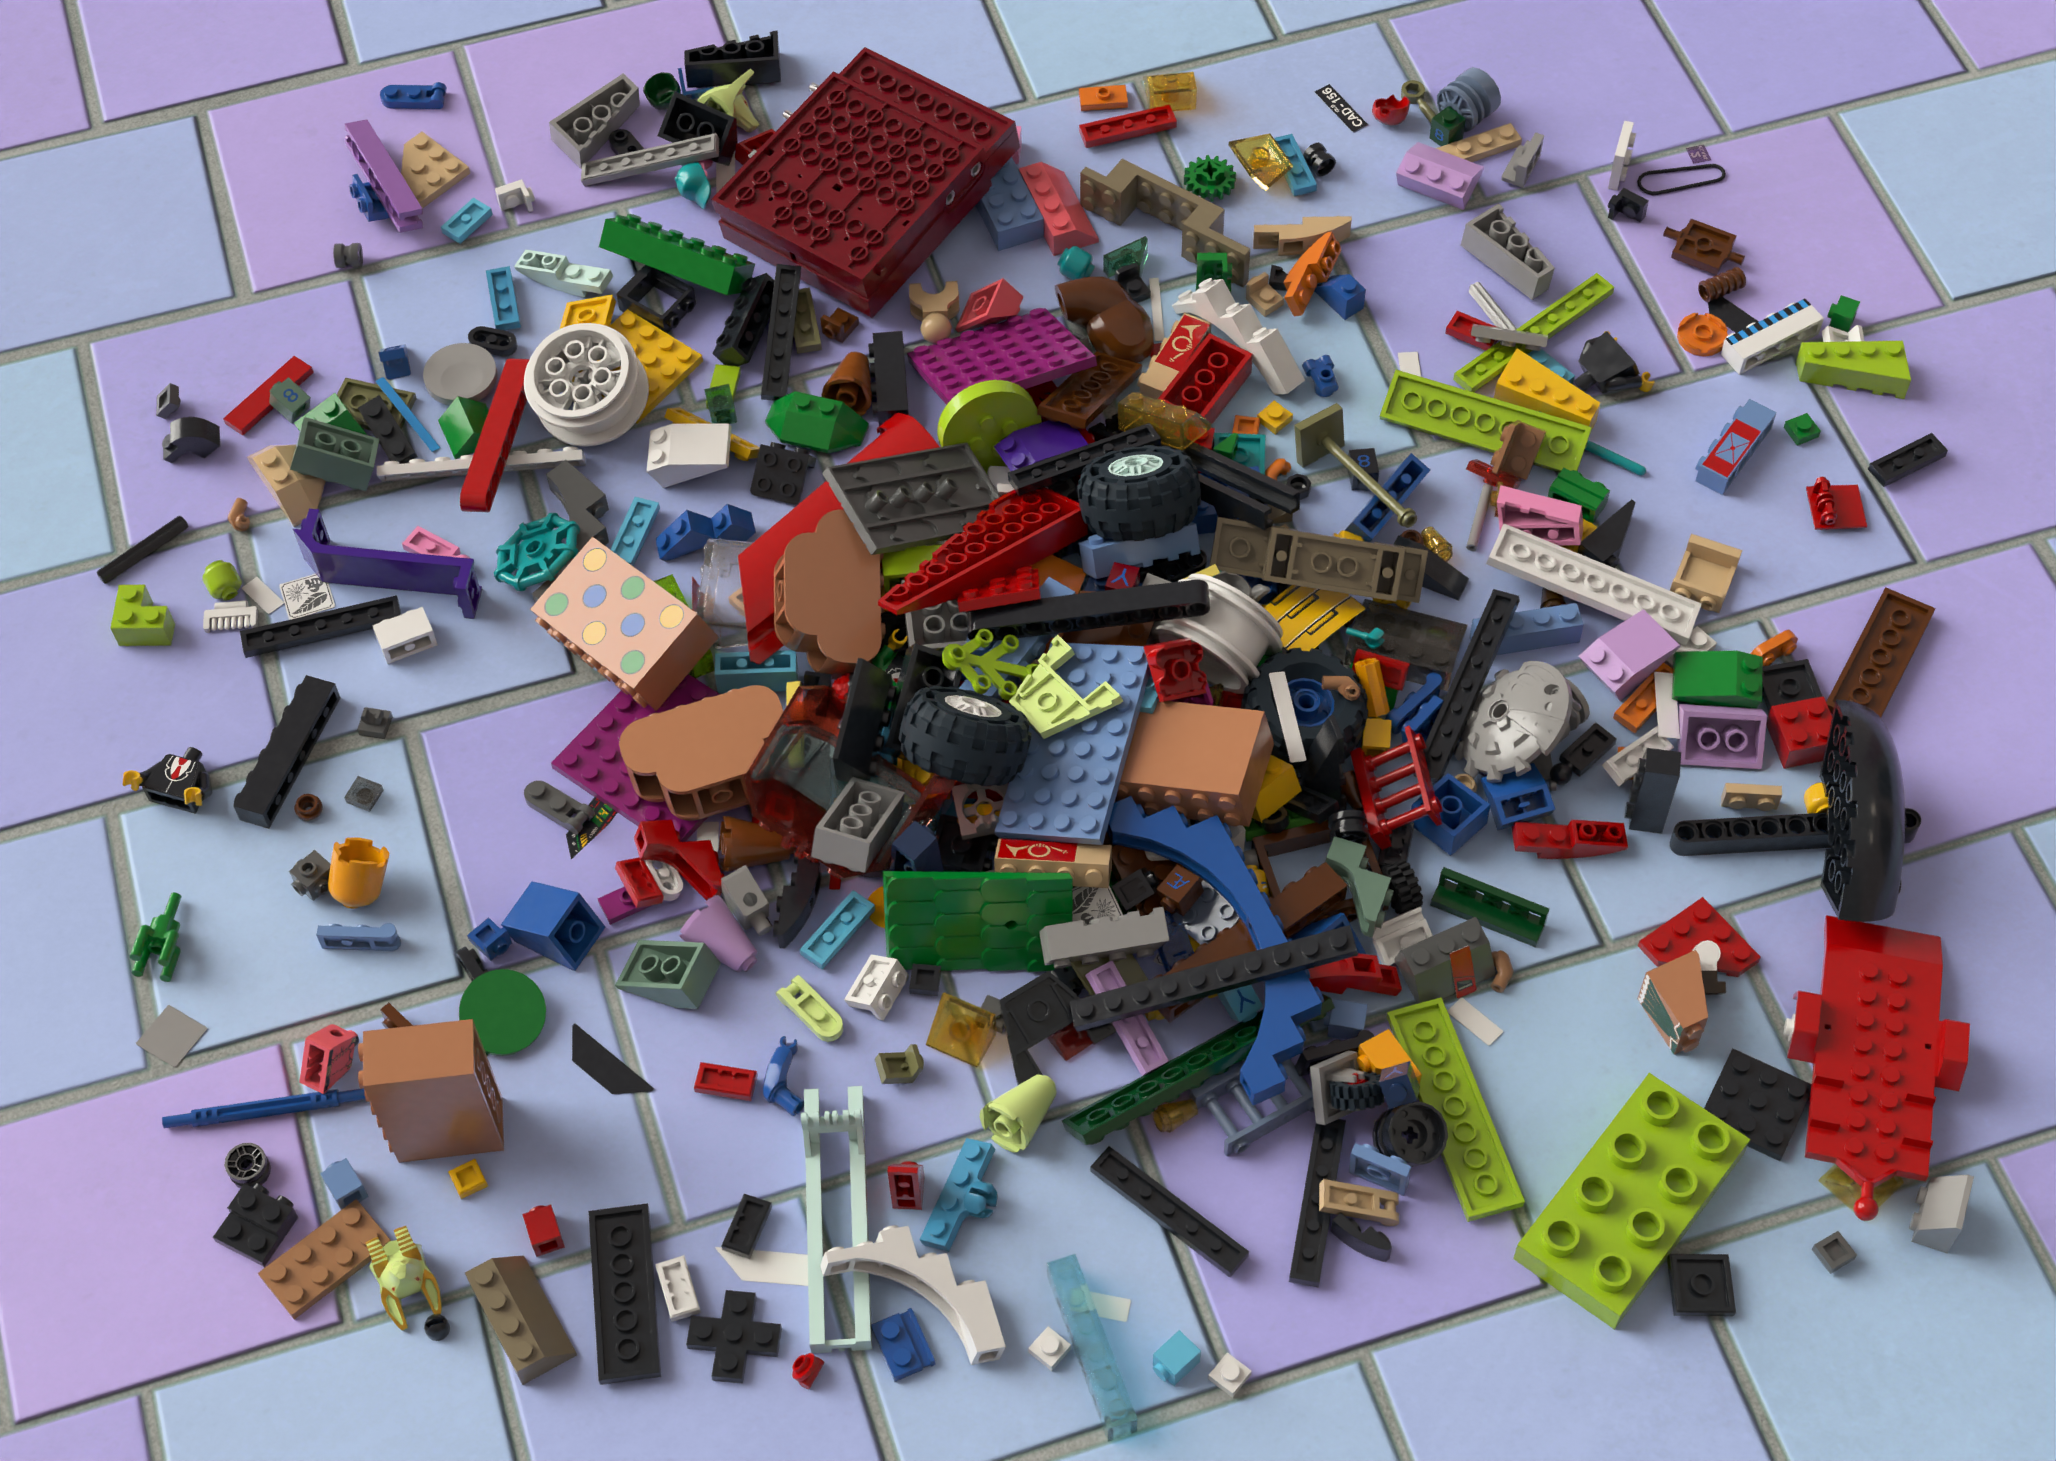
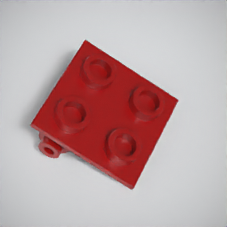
M1819 477L1816 479L1814 486H1806L1815 530L1867 528L1858 484L1831 485L1826 477Z

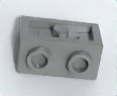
M1535 132L1531 141L1527 140L1524 146L1519 145L1502 174V181L1524 187L1541 156L1544 135Z

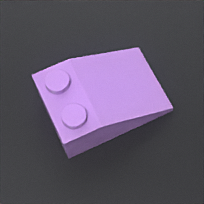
M1643 609L1600 636L1579 655V658L1621 702L1681 646Z

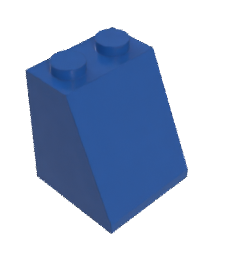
M533 881L501 923V926L508 930L514 942L576 971L606 928L579 892Z

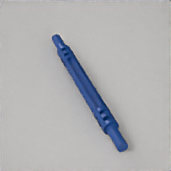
M338 1089L328 1090L324 1094L313 1092L191 1110V1113L162 1117L163 1128L185 1125L199 1127L338 1107L340 1103L366 1099L364 1089L340 1092Z

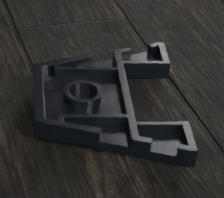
M1050 971L1045 972L999 1000L1017 1086L1037 1074L1043 1075L1028 1049L1073 1023L1069 1001L1080 999L1076 993ZM1108 1023L1086 1029L1085 1032L1093 1045L1115 1033L1116 1029L1112 1024Z

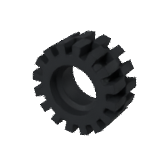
M1401 860L1381 868L1382 875L1391 877L1389 889L1394 890L1391 907L1395 909L1397 914L1399 913L1400 915L1414 908L1422 907L1423 895L1420 893L1422 889L1418 885L1419 880L1415 877L1413 868L1411 869L1410 864L1406 860Z

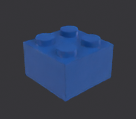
M1447 773L1433 786L1434 794L1439 799L1443 812H1440L1442 824L1437 826L1429 815L1413 822L1416 830L1451 856L1487 824L1491 804ZM1422 796L1411 805V810L1424 804Z

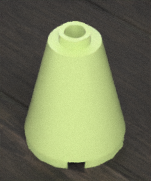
M1037 1074L987 1103L980 1110L979 1117L984 1130L989 1127L994 1134L991 1139L1005 1150L1018 1152L1022 1149L1023 1151L1031 1142L1057 1094L1054 1081L1048 1076Z

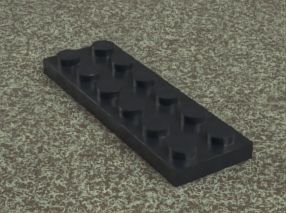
M648 1203L588 1211L598 1381L600 1385L661 1377Z

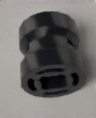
M1317 142L1310 145L1303 154L1306 163L1312 166V170L1317 176L1327 175L1335 167V158L1330 153H1327L1322 143Z

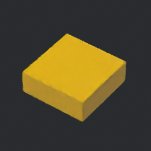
M476 1159L448 1171L461 1199L488 1187Z

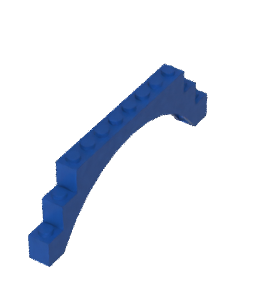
M1132 796L1114 803L1106 831L1113 845L1152 852L1181 864L1206 880L1231 904L1247 927L1256 950L1292 941L1290 938L1286 939L1283 934L1284 927L1279 916H1273L1268 896L1265 892L1259 891L1254 871L1251 868L1247 869L1244 864L1245 857L1241 848L1234 846L1229 826L1226 823L1222 824L1218 815L1189 827L1186 817L1183 813L1179 814L1175 806L1146 817L1140 804L1136 805ZM1308 969L1264 981L1265 1004L1258 1036L1245 1063L1240 1069V1083L1253 1106L1285 1092V1083L1288 1076L1281 1062L1303 1053L1306 1037L1299 1024L1321 1015V1007L1324 1002L1323 995L1317 986H1312L1309 980L1310 973Z

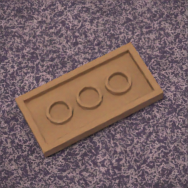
M355 1199L258 1272V1275L295 1320L372 1261L366 1245L367 1241L378 1237L382 1247H384L391 1240L359 1201Z

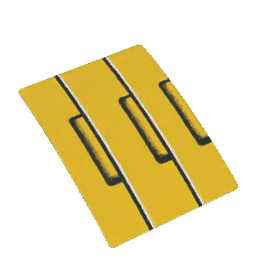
M1291 585L1264 607L1282 628L1283 636L1281 641L1283 647L1287 650L1301 648L1302 651H1310L1311 648L1315 649L1331 634L1366 609L1347 593Z

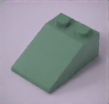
M638 940L615 986L617 989L674 1008L698 1009L721 962L705 943Z

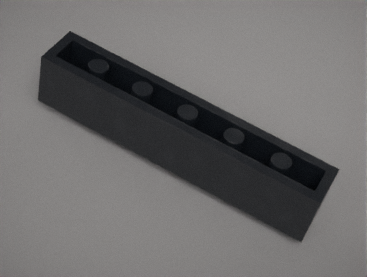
M306 675L302 683L298 684L295 689L294 698L290 705L285 707L279 725L271 732L269 743L266 748L261 750L255 768L248 773L245 786L234 799L233 807L239 820L268 829L271 827L341 698L335 683Z

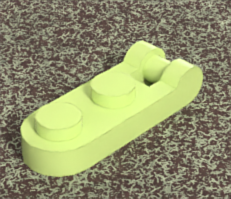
M797 975L791 980V984L788 987H782L776 992L780 1002L787 1006L822 1041H835L842 1035L843 1022L840 1015L801 976ZM798 992H799L800 994H802V995H801L800 997H798L797 999H795V998L793 997V996H795Z

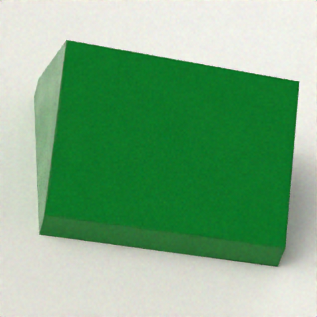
M457 396L439 418V425L454 459L475 452L489 412L486 403Z

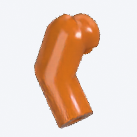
M1276 459L1265 470V475L1277 480L1280 473L1287 475V472H1290L1291 464L1285 459Z

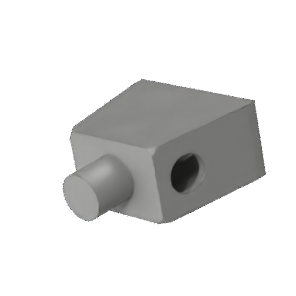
M744 865L721 878L722 899L743 929L748 930L754 927L759 936L768 933L773 928L768 919L769 903L747 866Z

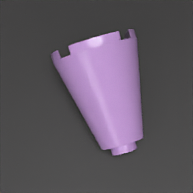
M715 895L705 902L708 905L707 908L701 911L697 909L681 928L680 932L682 934L679 936L685 942L705 943L721 963L737 972L741 970L747 972L757 962V958H755L757 950L719 895Z

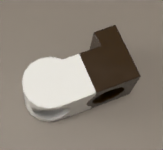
M1702 941L1694 947L1693 951L1696 950L1699 954L1705 995L1725 994L1726 981H1718L1717 961L1721 954L1720 948L1713 941Z

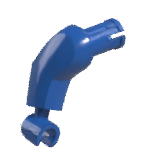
M786 1036L780 1038V1047L776 1048L767 1066L763 1083V1095L769 1103L776 1102L790 1115L795 1116L803 1109L804 1100L787 1088V1073L792 1063L793 1055L798 1050L796 1039L792 1045L786 1046Z

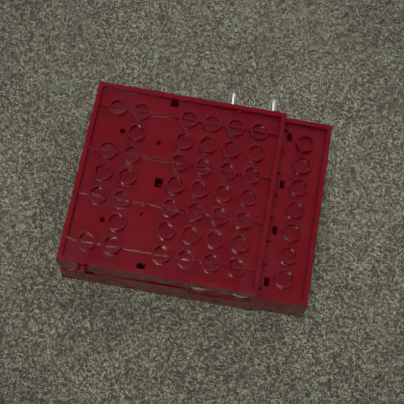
M864 47L839 74L833 71L820 86L811 83L809 89L813 93L794 113L785 110L783 117L787 120L711 200L715 212L720 214L721 219L718 222L724 239L774 266L776 264L801 266L800 280L873 318L989 191V188L992 186L991 179L1020 148L1014 120Z

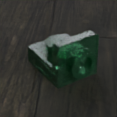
M729 384L704 389L712 424L736 423V411Z

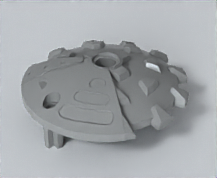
M1540 661L1524 662L1519 670L1510 673L1508 670L1503 669L1494 674V682L1483 691H1480L1460 736V742L1457 743L1454 750V755L1458 761L1462 758H1465L1467 761L1464 771L1475 779L1478 773L1481 772L1487 774V782L1497 783L1502 781L1503 774L1516 771V776H1521L1531 770L1530 762L1541 753L1548 756L1559 743L1568 726L1570 716L1573 718L1577 717L1578 711L1582 707L1572 698L1571 688L1567 679L1552 665Z

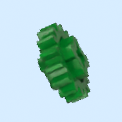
M1206 155L1205 160L1197 157L1196 163L1190 161L1189 168H1185L1184 185H1186V190L1192 191L1197 196L1200 195L1203 199L1208 197L1211 202L1214 201V197L1222 200L1223 194L1230 195L1231 189L1235 188L1236 172L1233 171L1234 166H1227L1226 159L1219 161V156L1210 159V156Z

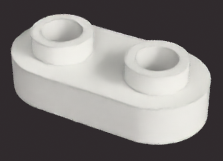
M644 860L664 896L663 900L673 901L677 899L683 889V882L678 871L671 865L661 861Z

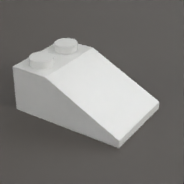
M669 424L651 430L646 472L663 488L728 468L732 426L730 424Z

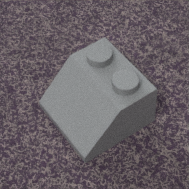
M1974 1176L1931 1177L1926 1187L1920 1186L1916 1197V1203L1920 1204L1919 1212H1914L1909 1229L1914 1231L1911 1242L1948 1253L1962 1230Z

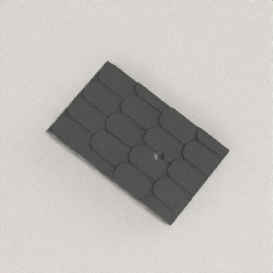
M968 443L827 467L822 473L826 481L829 482V486L838 501L842 503L841 506L850 521L854 523L853 526L864 544L866 543V547L871 555L904 551L906 548L932 545L938 541L948 540L956 533L961 534L963 526L968 522L974 523L977 520L978 513L982 510H989V504L1001 497Z

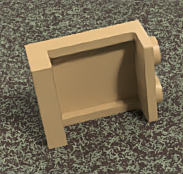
M1691 534L1670 591L1701 603V608L1704 610L1720 613L1737 569L1742 550Z

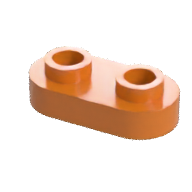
M1785 630L1758 645L1750 654L1763 657V666H1769L1776 658L1782 655H1790L1797 648L1798 638L1791 630Z

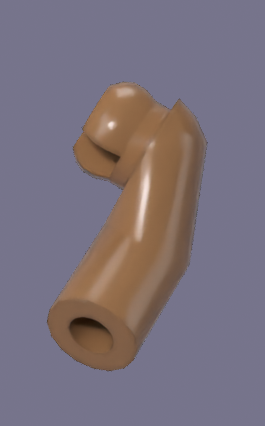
M1322 676L1323 690H1337L1343 697L1351 701L1356 700L1360 696L1359 686L1350 677Z
M1499 950L1498 952H1491L1494 967H1496L1498 972L1491 983V988L1496 992L1502 993L1509 983L1514 970L1509 955Z

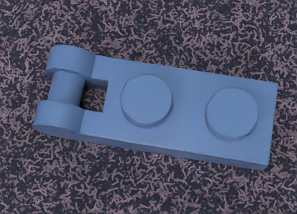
M385 923L381 927H370L367 925L351 927L339 924L318 925L316 933L322 949L395 951L401 946V939L397 934L395 925L392 923Z

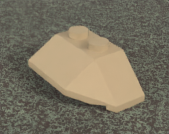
M296 444L269 445L248 456L247 459L293 527L301 524L304 518L306 519L309 508L319 509L318 505L326 481L290 470Z

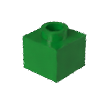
M1841 295L1838 303H1832L1827 317L1831 319L1829 326L1849 332L1856 317L1860 301Z

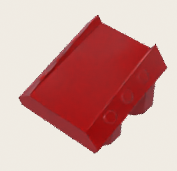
M1184 638L1143 646L1159 702L1207 693L1205 688L1207 677L1198 665L1204 656L1203 648L1199 643L1192 642L1191 638Z

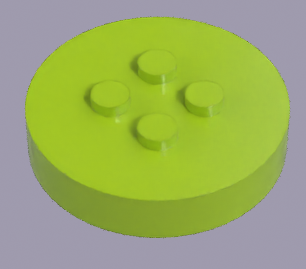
M988 380L965 388L949 401L939 418L937 436L941 447L968 443L988 475L990 466L1007 467L994 446L1012 432L1042 423L1041 416L1037 415L1038 409L1032 397L1024 388L1009 381Z

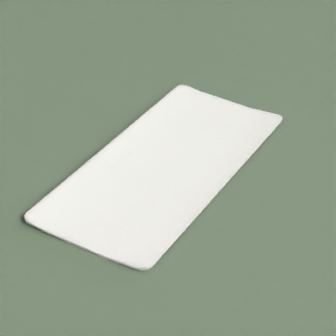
M255 577L242 587V590L268 614L284 603L258 577Z

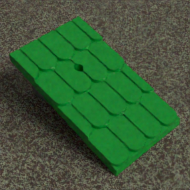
M995 870L986 872L883 871L886 957L897 959L905 970H912L913 963L941 966V971L987 969L988 971L1027 970L1028 972L1053 971L1055 969L1054 964L1045 965L1039 931L1045 926L1073 922V878L1069 873L995 872Z

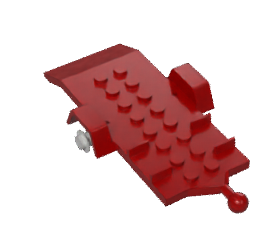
M1826 915L1820 994L1799 990L1793 994V999L1797 1000L1796 1013L1792 1015L1791 1019L1786 1018L1783 1035L1788 1036V1042H1790L1787 1058L1814 1063L1805 1158L1834 1163L1860 1185L1861 1198L1857 1199L1854 1203V1213L1860 1220L1870 1221L1877 1216L1879 1211L1878 1204L1873 1199L1875 1187L1894 1176L1926 1182L1929 1175L1930 1149L1933 1145L1931 1131L1933 1106L1936 1101L1934 1088L1959 1092L1968 1064L1970 1023L1950 1019L1939 1021L1943 972L1941 937L1865 922L1838 920L1837 917Z

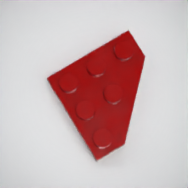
M1031 566L1016 569L1014 573L991 579L984 585L963 591L962 594L958 595L959 613L1041 599L1038 568L1032 569Z
M1703 897L1648 934L1638 943V947L1659 967L1692 952L1694 947L1702 941H1713L1718 945L1721 952L1720 958L1717 961V972L1726 973V976L1739 977L1759 963L1761 958Z

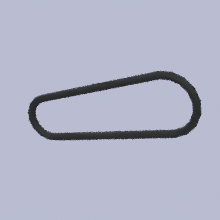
M1704 164L1647 171L1639 176L1637 183L1640 190L1644 193L1659 195L1722 181L1726 173L1724 168L1718 164ZM1710 167L1718 168L1722 172V176L1717 179L1661 191H1649L1641 185L1642 178L1650 174Z

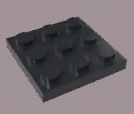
M1732 1048L1704 1109L1750 1139L1748 1147L1781 1161L1811 1095L1812 1084Z

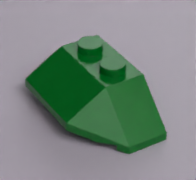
M797 391L773 401L765 420V424L781 443L825 453L845 450L852 446H861L869 428V423L844 402Z

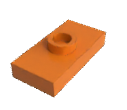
M1126 85L1079 88L1081 111L1128 108Z

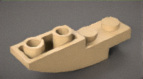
M1351 216L1302 217V224L1254 225L1253 249L1278 248V256L1304 254L1309 247L1327 232L1332 231L1338 242L1350 237L1352 218Z

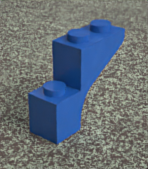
M726 504L712 518L686 510L656 538L659 558L664 561H670L703 547L719 543L740 547L756 533L752 513L730 504Z

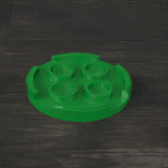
M508 969L492 970L474 979L464 991L459 1005V1020L473 1019L485 1053L497 1056L512 1055L530 1046L540 1035L546 1018L545 1000L536 983L526 975Z

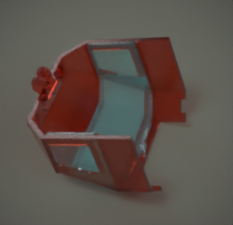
M825 685L798 686L744 776L752 816L759 820L758 824L763 829L769 832L775 831L782 836L781 847L789 849L790 847L795 848L797 846L796 857L799 859L806 857L815 863L821 862L828 867L827 872L836 878H847L890 868L892 843L914 821L918 822L921 826H927L939 811L957 781L948 780L934 774L928 785L925 786L877 753L875 760L878 761V770L876 777H871L870 782L905 792L900 822L865 873L851 871L847 867L834 863H824L820 859L811 857L816 826L848 784V782L836 780L832 759L848 696L846 695L845 699L842 700L834 696L836 693L834 689Z

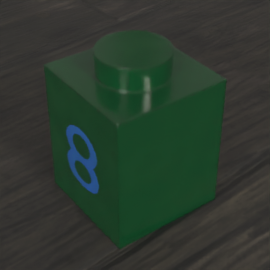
M1447 106L1432 118L1429 138L1439 146L1462 140L1466 118Z

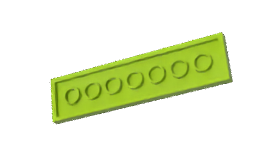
M1395 370L1379 416L1380 419L1492 453H1495L1496 450L1498 451L1502 447L1503 441H1500V437L1505 426L1519 420L1547 431L1533 465L1559 473L1563 467L1570 471H1578L1592 431L1590 426L1400 370Z
M1442 997L1387 1012L1386 1018L1394 1037L1422 1074L1419 1085V1101L1432 1105L1442 1114L1447 1124L1448 1139L1441 1157L1467 1222L1523 1207L1525 1200Z

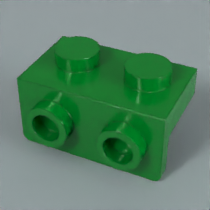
M1197 253L1196 290L1199 289L1198 285L1201 282L1212 278V280L1223 279L1231 293V279L1227 278H1232V263H1227V253Z

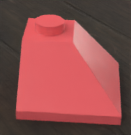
M1004 278L972 292L955 330L963 332L983 327L989 323H999L1011 316H1016L1020 311L1019 306L1023 296Z

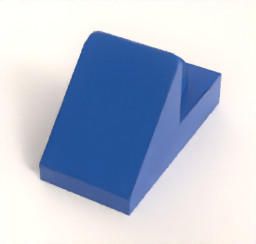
M406 344L383 348L378 352L388 380L411 375Z

